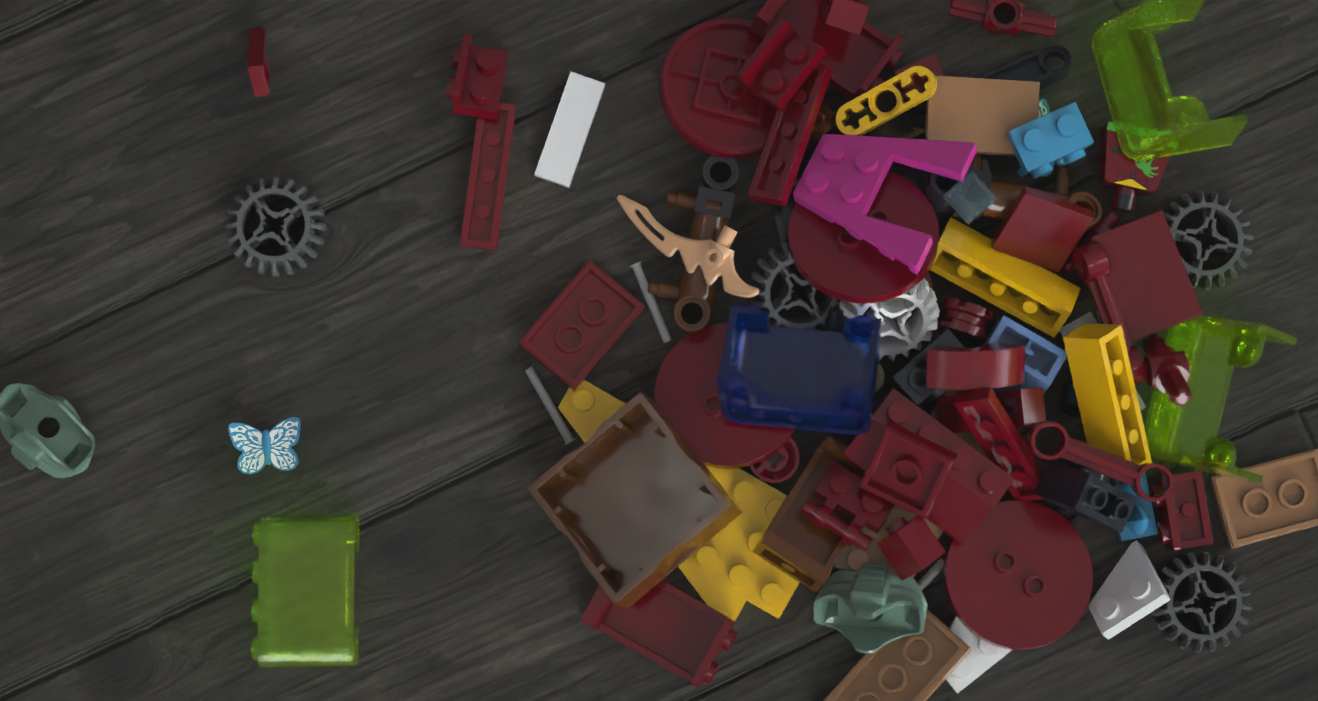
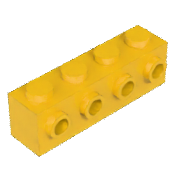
M950 217L939 235L937 254L930 270L1055 338L1070 316L1081 288L1041 266L992 249V239Z
M1085 323L1064 336L1063 341L1087 444L1139 465L1152 463L1122 325Z

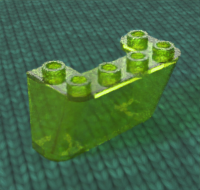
M262 516L260 523H254L253 545L259 546V561H254L252 567L253 584H258V599H253L252 621L258 622V637L252 638L251 656L252 660H258L260 668L358 665V627H354L355 553H359L360 516Z

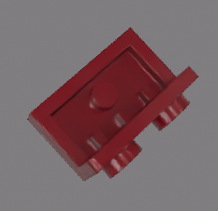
M1202 470L1172 474L1174 485L1169 496L1161 501L1153 502L1155 507L1160 508L1162 522L1157 523L1160 543L1166 545L1167 551L1214 544ZM1163 476L1155 477L1156 485L1151 486V495L1159 493L1163 488Z

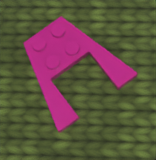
M823 134L793 192L795 202L828 222L839 224L847 229L853 237L860 241L864 239L877 247L881 254L891 260H899L907 265L911 272L918 274L933 244L931 235L866 215L893 162L963 181L977 152L976 143Z

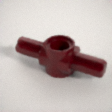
M950 0L948 12L950 16L981 22V29H986L997 36L1007 34L1018 36L1019 31L1052 37L1057 27L1056 16L1025 10V4L1017 0ZM1003 8L1009 11L1012 17L1011 23H999L994 17V10Z
M1156 333L1150 334L1147 339L1142 340V348L1146 354L1144 361L1148 373L1147 385L1150 389L1157 388L1159 391L1166 393L1170 401L1175 402L1177 407H1183L1186 401L1191 400L1193 396L1187 384L1190 379V369L1184 350L1176 351L1174 348L1167 346L1163 338L1158 337Z

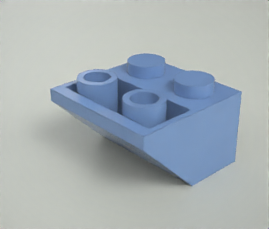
M1006 316L997 319L986 341L983 343V345L987 343L1025 345L1024 383L992 388L994 392L1043 388L1044 394L1067 357L1063 349Z

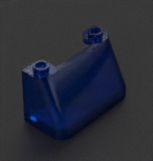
M731 305L717 377L720 407L723 416L730 421L741 424L844 434L866 433L871 428L882 319L871 318L866 315L856 316L845 322L843 333L770 326V319L761 308L753 305Z

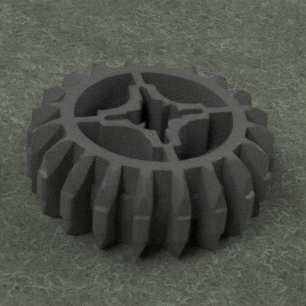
M273 177L272 186L269 188L267 182L262 178L258 180L260 191L256 192L253 187L247 185L245 191L250 197L245 200L243 197L236 195L234 198L241 205L239 211L234 208L228 209V214L237 218V221L226 223L225 228L230 231H237V234L227 238V241L230 245L241 243L233 254L237 258L247 255L244 261V266L247 268L253 267L258 261L257 273L261 275L265 274L269 265L271 274L274 277H279L281 265L284 266L287 274L292 275L294 274L292 262L296 261L304 269L307 267V262L302 258L305 253L312 258L318 256V253L310 247L312 243L317 245L324 244V239L315 236V231H326L327 226L324 223L315 222V220L322 218L325 213L323 209L311 210L319 200L314 195L304 200L308 193L306 186L302 185L294 192L295 181L293 179H288L284 188H282L281 179ZM274 198H285L294 201L297 205L292 209L286 208L281 212H274L265 201ZM257 209L256 211L260 216L261 223L253 232L254 236L249 239V219L253 211ZM267 213L279 222L284 221V225H281L283 228L281 233L286 240L273 231L268 232V228L272 227L269 226L271 220ZM304 215V233L296 246L291 231L293 226L299 222L298 218ZM272 241H277L288 253L279 256H267L256 251V248L261 244L265 246Z
M1197 191L1194 193L1193 201L1188 194L1180 196L1181 206L1172 201L1167 205L1171 214L1163 212L1174 241L1177 240V243L1184 245L1189 251V263L1191 265L1183 259L1182 261L1193 289L1197 287L1200 280L1203 291L1211 289L1212 281L1220 288L1226 285L1225 277L1230 280L1236 279L1238 274L1234 267L1244 269L1247 266L1246 261L1240 255L1249 256L1253 252L1250 247L1243 245V242L1251 241L1254 238L1253 234H1243L1242 231L1243 228L1250 225L1249 219L1238 221L1237 216L1243 210L1241 207H1237L1230 211L1228 208L1231 204V198L1229 197L1224 198L1220 204H1217V192H1211L1207 200H1205L1203 192ZM1203 212L1202 219L1198 221L1195 229H1177L1179 222L1186 214ZM1217 219L1225 226L1229 238H1225L1217 232ZM1204 233V240L1209 241V244L1213 245L1201 248V242L1194 237ZM1210 252L1228 253L1226 259L1218 268L1202 270L1203 263L1208 260Z
M782 241L781 248L783 252L777 254L775 249L769 248L768 254L772 259L767 262L765 259L759 258L757 261L759 266L764 269L763 272H751L750 276L752 279L760 283L750 286L758 288L760 292L759 296L750 301L752 308H761L756 316L760 321L769 319L766 326L770 331L780 326V335L787 337L793 328L795 338L801 339L803 329H807L810 336L815 337L817 333L815 326L820 324L824 330H827V321L825 319L828 318V310L831 307H839L840 300L825 294L819 305L816 304L814 294L817 289L808 283L800 273L793 271L789 267L794 262L787 241ZM780 272L783 277V286L775 293L777 297L771 301V285L775 276ZM789 277H793L796 283L803 286L805 289L803 293L808 298V301H805L801 295H798L792 287L794 285ZM798 305L808 311L806 314L797 316L779 312L783 308L788 310Z
M1189 552L1185 554L1186 565L1181 559L1173 558L1172 565L1175 572L1167 567H1162L1160 570L1162 575L1167 578L1165 582L1162 580L1161 582L1171 600L1151 612L1153 616L1163 615L1164 617L1157 622V629L1162 630L1170 626L1171 628L1166 633L1165 638L1168 641H1173L1179 636L1178 647L1186 649L1191 642L1192 651L1196 653L1201 652L1203 643L1209 652L1216 651V639L1222 646H1229L1230 641L1227 633L1234 637H1240L1241 632L1235 627V624L1247 625L1249 619L1240 616L1241 610H1252V604L1242 602V597L1251 595V590L1248 588L1239 589L1238 587L1246 580L1245 576L1239 574L1231 577L1236 570V565L1229 563L1222 568L1224 557L1216 555L1210 563L1209 553L1201 552L1197 562L1194 553ZM1200 571H1206L1216 576L1226 591L1211 592L1206 585V581L1201 579ZM1186 576H1189V581H1186V595L1173 602L1174 592L1178 584ZM1198 593L1200 596L1216 598L1209 600L1207 606L1203 605L1204 610L1187 606L1194 603V599H1199L1196 596ZM1228 602V608L1223 620L1213 628L1212 624L1215 623L1214 613L1216 609ZM1190 612L1194 616L1196 624H1200L1202 633H1194L1186 629L1179 622L1175 613Z

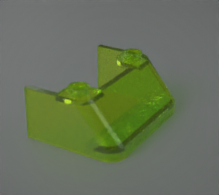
M1143 0L1102 23L1092 37L1093 53L1120 147L1123 153L1130 159L1143 161L1230 146L1248 122L1246 114L1210 120L1205 105L1199 99L1192 96L1175 98L1172 96L1154 33L1167 31L1174 23L1194 20L1205 0Z
M1198 316L1169 327L1165 344L1176 351H1185L1190 369V379L1187 384L1193 396L1191 400L1186 401L1185 406L1177 407L1175 402L1170 401L1166 393L1159 391L1157 388L1153 389L1144 425L1150 456L1161 461L1202 470L1203 472L1262 484L1263 476L1235 467L1236 448L1231 441L1217 437L1234 366L1248 368L1256 364L1262 355L1265 341L1296 345L1297 338L1262 323L1208 316Z

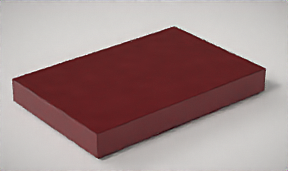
M1163 210L1092 237L1093 241L1101 244L1107 255L1110 267L1108 278L1132 341L1203 315Z
M588 260L518 341V345L570 389L575 391L644 311L646 306L592 261Z

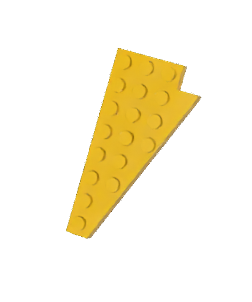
M584 380L575 391L570 388L567 390L558 408L584 443H586L598 428L626 403ZM706 466L742 513L678 567L708 606L734 621L746 601L779 619L799 582L752 551L787 495L740 468L723 469Z

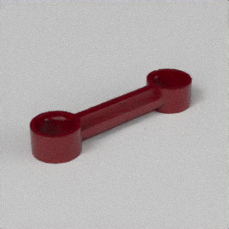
M1092 241L1074 248L1072 251L1074 267L1081 280L1087 283L1101 324L1122 325L1134 384L1145 381L1148 376L1147 367L1140 351L1132 345L1108 278L1110 267L1103 247L1099 242Z
M1050 421L1038 422L1030 428L1027 434V446L1036 457L1047 460L1063 458L1130 485L1133 492L1141 499L1152 502L1161 501L1167 498L1173 489V476L1165 466L1156 463L1139 465L1071 438L1064 427L1058 423ZM1045 427L1054 428L1060 437L1059 447L1052 454H1042L1035 445L1037 433ZM1150 468H1157L1164 477L1163 488L1155 495H1147L1140 486L1142 474Z

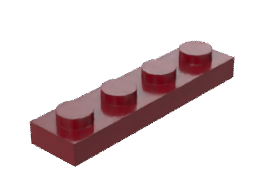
M818 64L782 111L777 109L747 194L753 201L786 206L833 72L828 65Z
M500 103L497 120L477 117L460 240L461 247L490 251L498 250L517 110L515 104Z
M992 388L957 392L954 405L988 459L1015 478L1008 488L1013 498L1022 501L1043 499L1034 494L1043 470Z

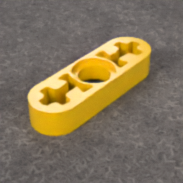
M913 66L842 105L836 114L838 129L846 135L862 136L931 98L937 89L936 76L932 71L923 66ZM918 74L922 78L928 77L929 81L924 84L926 90L923 93L917 89L909 91L906 95L910 98V101L905 103L903 94L895 85L901 82V86L906 89L914 84V75ZM884 91L893 92L897 99L896 106L889 112H881L876 105L877 97ZM868 100L869 107L877 116V119L872 121L871 116L866 115L859 119V128L855 129L851 125L846 126L845 122L849 119L848 112L852 110L854 113L860 114L866 111L867 108L863 103Z

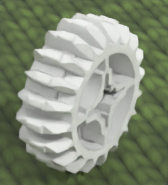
M925 278L908 292L890 300L876 303H851L840 300L839 304L840 309L843 310V315L849 318L845 329H848L847 340L853 342V349H860V353L864 358L873 353L874 358L878 362L884 355H888L889 359L894 362L896 354L902 353L908 358L910 349L914 348L921 351V341H931V331L937 329V317H939L940 313L938 303H936V294L929 287V283ZM871 306L872 308L866 313L867 317L861 321L864 312ZM916 308L913 316L909 319V321H906L912 315L911 311Z

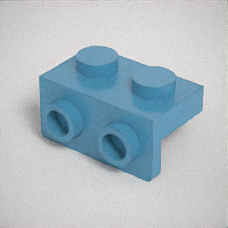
M1076 102L1006 133L1021 166L1017 170L1019 177L1030 173L1033 179L1052 171L1051 164L1064 159L1065 164H1069L1086 156L1084 149L1094 143Z

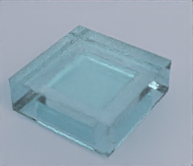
M973 171L943 196L968 225L998 199Z

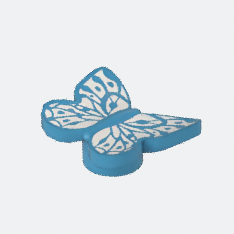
M298 417L288 418L278 423L270 431L265 429L263 432L243 423L229 424L228 431L233 446L237 450L242 451L237 462L238 469L242 473L249 475L260 472L266 465L270 464L281 471L295 469L299 463V457L292 447L299 441L300 419Z

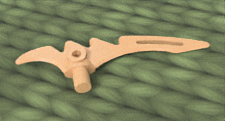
M623 195L617 196V201L627 216L658 250L667 257H672L679 250L688 273H693L696 267L700 265L707 285H712L719 276H722L723 289L727 293L746 298L759 294V289L746 284L735 270L733 259L735 251L729 248L737 231L724 225L716 242L711 239L694 240L685 238L663 227L651 215L647 207ZM637 210L664 236L663 241L643 223L636 214Z

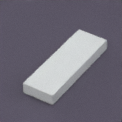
M570 72L534 174L535 177L570 188L601 100L605 83Z

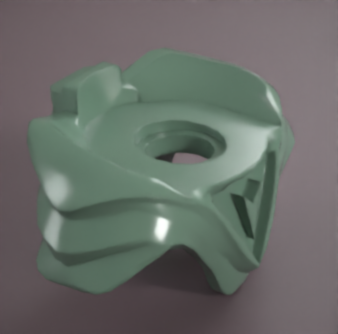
M22 383L7 385L0 393V429L4 438L12 446L11 454L28 470L38 467L54 478L71 477L88 468L95 449V438L83 425L76 410L65 398L47 394L33 385ZM54 418L59 422L60 429L54 437L45 438L39 434L38 425L43 419Z
M863 563L860 572L840 569L829 577L814 601L813 619L815 623L832 627L841 632L852 643L856 651L870 654L899 638L923 633L928 605L921 588L913 578L908 577L901 581L897 574H887V567L884 564Z

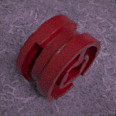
M946 297L942 305L945 309L944 319L938 320L937 327L944 331L949 329L953 334L964 338L985 342L987 338L985 329L987 323L992 322L994 312L990 310L985 312L986 308Z
M789 438L773 455L748 467L752 474L763 482L770 484L783 482L790 478L798 468L800 461L798 447L794 440Z

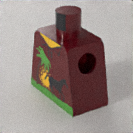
M1107 122L1102 126L1100 133L1099 185L1115 189L1111 209L1124 213H1133L1137 195L1151 196L1156 192L1175 146L1176 136L1113 122Z

